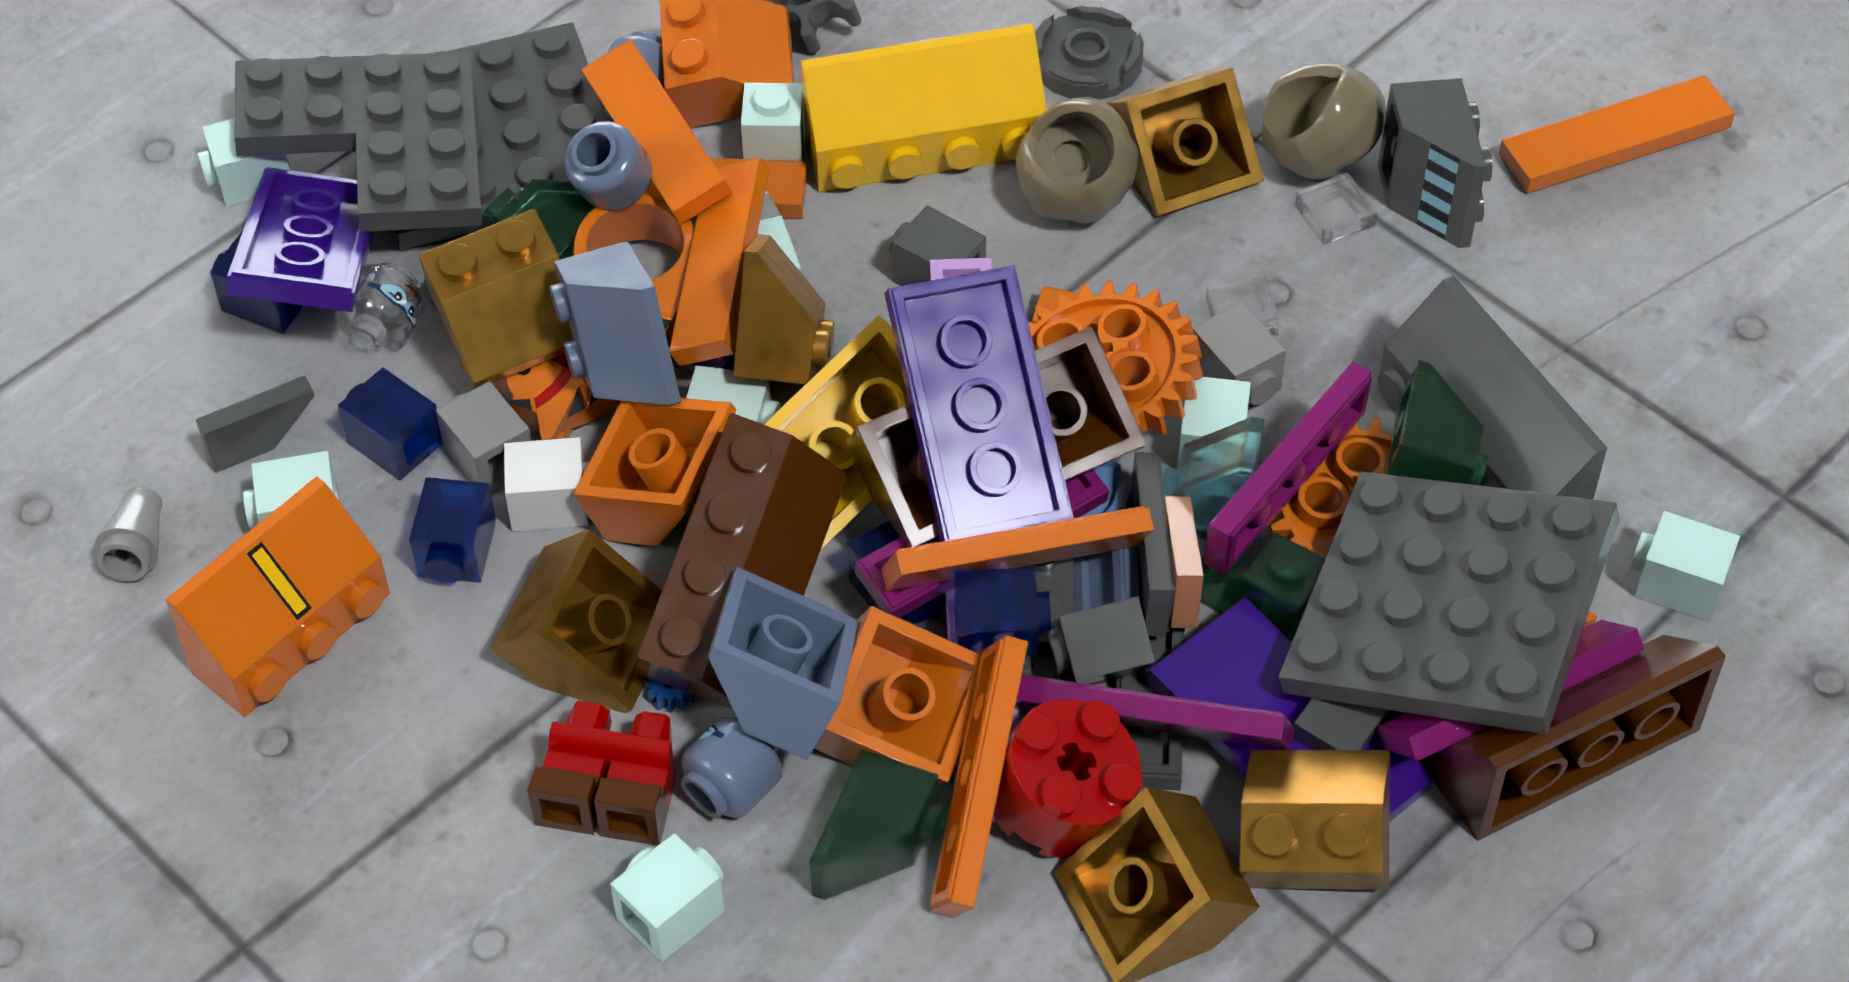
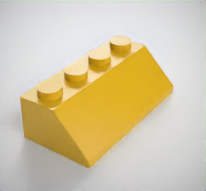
M1032 23L801 60L805 143L818 192L848 189L861 185L908 179L915 176L962 170L1015 160L1023 136L1031 128L1035 120L1047 110L1036 35Z
M880 315L871 321L764 424L793 435L848 474L821 550L872 501L846 440L857 426L909 405L893 330ZM703 483L699 486L691 502L693 506H695Z

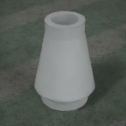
M133 487L125 493L118 509L95 539L94 552L97 565L109 577L120 581H135L144 577L157 564L159 517L163 502L155 491L146 487Z

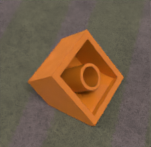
M660 0L665 91L690 128L741 117L744 83H795L789 13L785 6L766 0Z
M681 398V402L671 405L632 401L620 402L573 493L605 540L659 546L686 514L713 459L730 412L734 414L736 412L732 402Z
M871 606L857 619L859 626L841 703L814 749L867 772L945 785L949 782L964 741L981 654Z

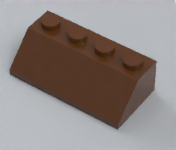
M1092 326L1035 350L1065 481L1142 448L1147 444ZM910 405L857 426L846 440V443L874 503L908 547L919 546L939 537Z
M730 412L638 653L634 673L732 708L708 658L731 577L736 567H739L804 596L848 474L793 435Z
M1663 634L1643 644L1644 650L1640 652L1641 654L1562 691L1547 735L1490 726L1438 751L1433 772V782L1476 840L1479 841L1699 731L1726 655L1717 645Z

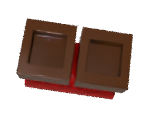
M578 700L575 702L565 723L552 721L548 737V751L542 768L535 767L527 791L534 825L594 835L598 823L600 836L658 846L661 844L676 780L670 717L665 714L643 711L636 714L630 734L610 731L612 719L609 709L598 703Z

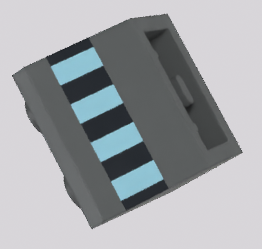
M1462 78L1391 83L1378 161L1388 208L1458 248L1470 247L1475 222H1482L1484 199L1482 185L1483 182H1489L1492 177L1490 148L1488 145L1481 146L1478 138L1480 131L1479 109L1476 102H1468Z

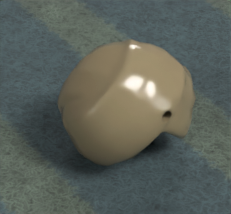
M1331 63L1301 66L1281 76L1274 83L1266 97L1262 128L1265 149L1281 167L1304 178L1314 180L1334 177L1344 167L1360 161L1376 146L1385 123V98L1378 86L1369 77L1351 67Z
M1092 97L1065 99L1044 111L1023 136L1015 158L1019 187L1026 198L1029 208L1042 217L1082 224L1102 219L1118 206L1133 185L1138 166V148L1131 138L1124 120L1109 104Z

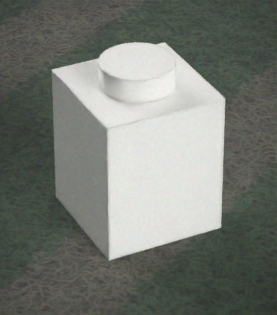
M581 437L504 443L505 497L512 532L589 526L587 513L573 495L589 462H584Z

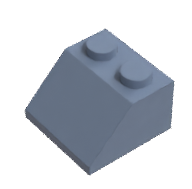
M628 241L554 261L559 284L551 285L549 289L559 322L569 321L573 340L565 342L563 345L573 379L584 377L594 398L662 405L681 402L655 286Z
M736 567L729 583L708 658L744 733L769 743L773 748L788 751L808 760L841 703L859 621Z

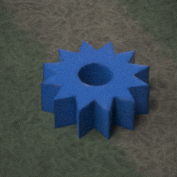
M653 679L644 681L648 702H656L657 710L667 706L671 714L675 706L684 711V702L694 703V696L691 693L677 688H666L669 685Z

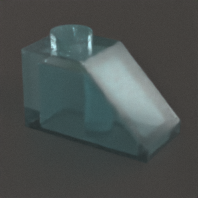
M1249 417L1185 443L1178 469L1166 468L1163 478L1165 496L1191 498L1197 538L1207 540L1209 523L1259 468L1265 419Z

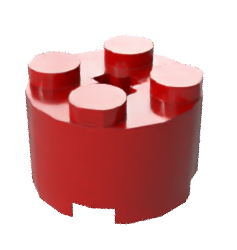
M1054 699L1032 708L1009 736L993 814L1000 828L1008 836L1014 831L1026 842L1041 847L1042 849L1038 854L1043 856L1071 857L1091 837L1122 815L1121 810L1138 795L1143 785L1138 748L1125 726L1121 724L1117 710L1101 700L1085 702L1080 699Z

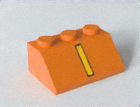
M316 476L165 600L192 675L245 718L262 702H268L275 698L282 691L286 682L312 660L320 659L327 654L335 641L355 623L374 614L381 606L383 600L390 595L381 556L328 485Z

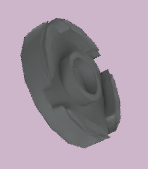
M1078 6L1067 9V15L1060 16L1055 20L1054 14L1043 20L1035 31L1043 85L1050 91L1070 99L1092 97L1100 100L1120 94L1131 87L1142 72L1144 41L1140 32L1137 35L1131 29L1132 22L1122 14L1103 7Z

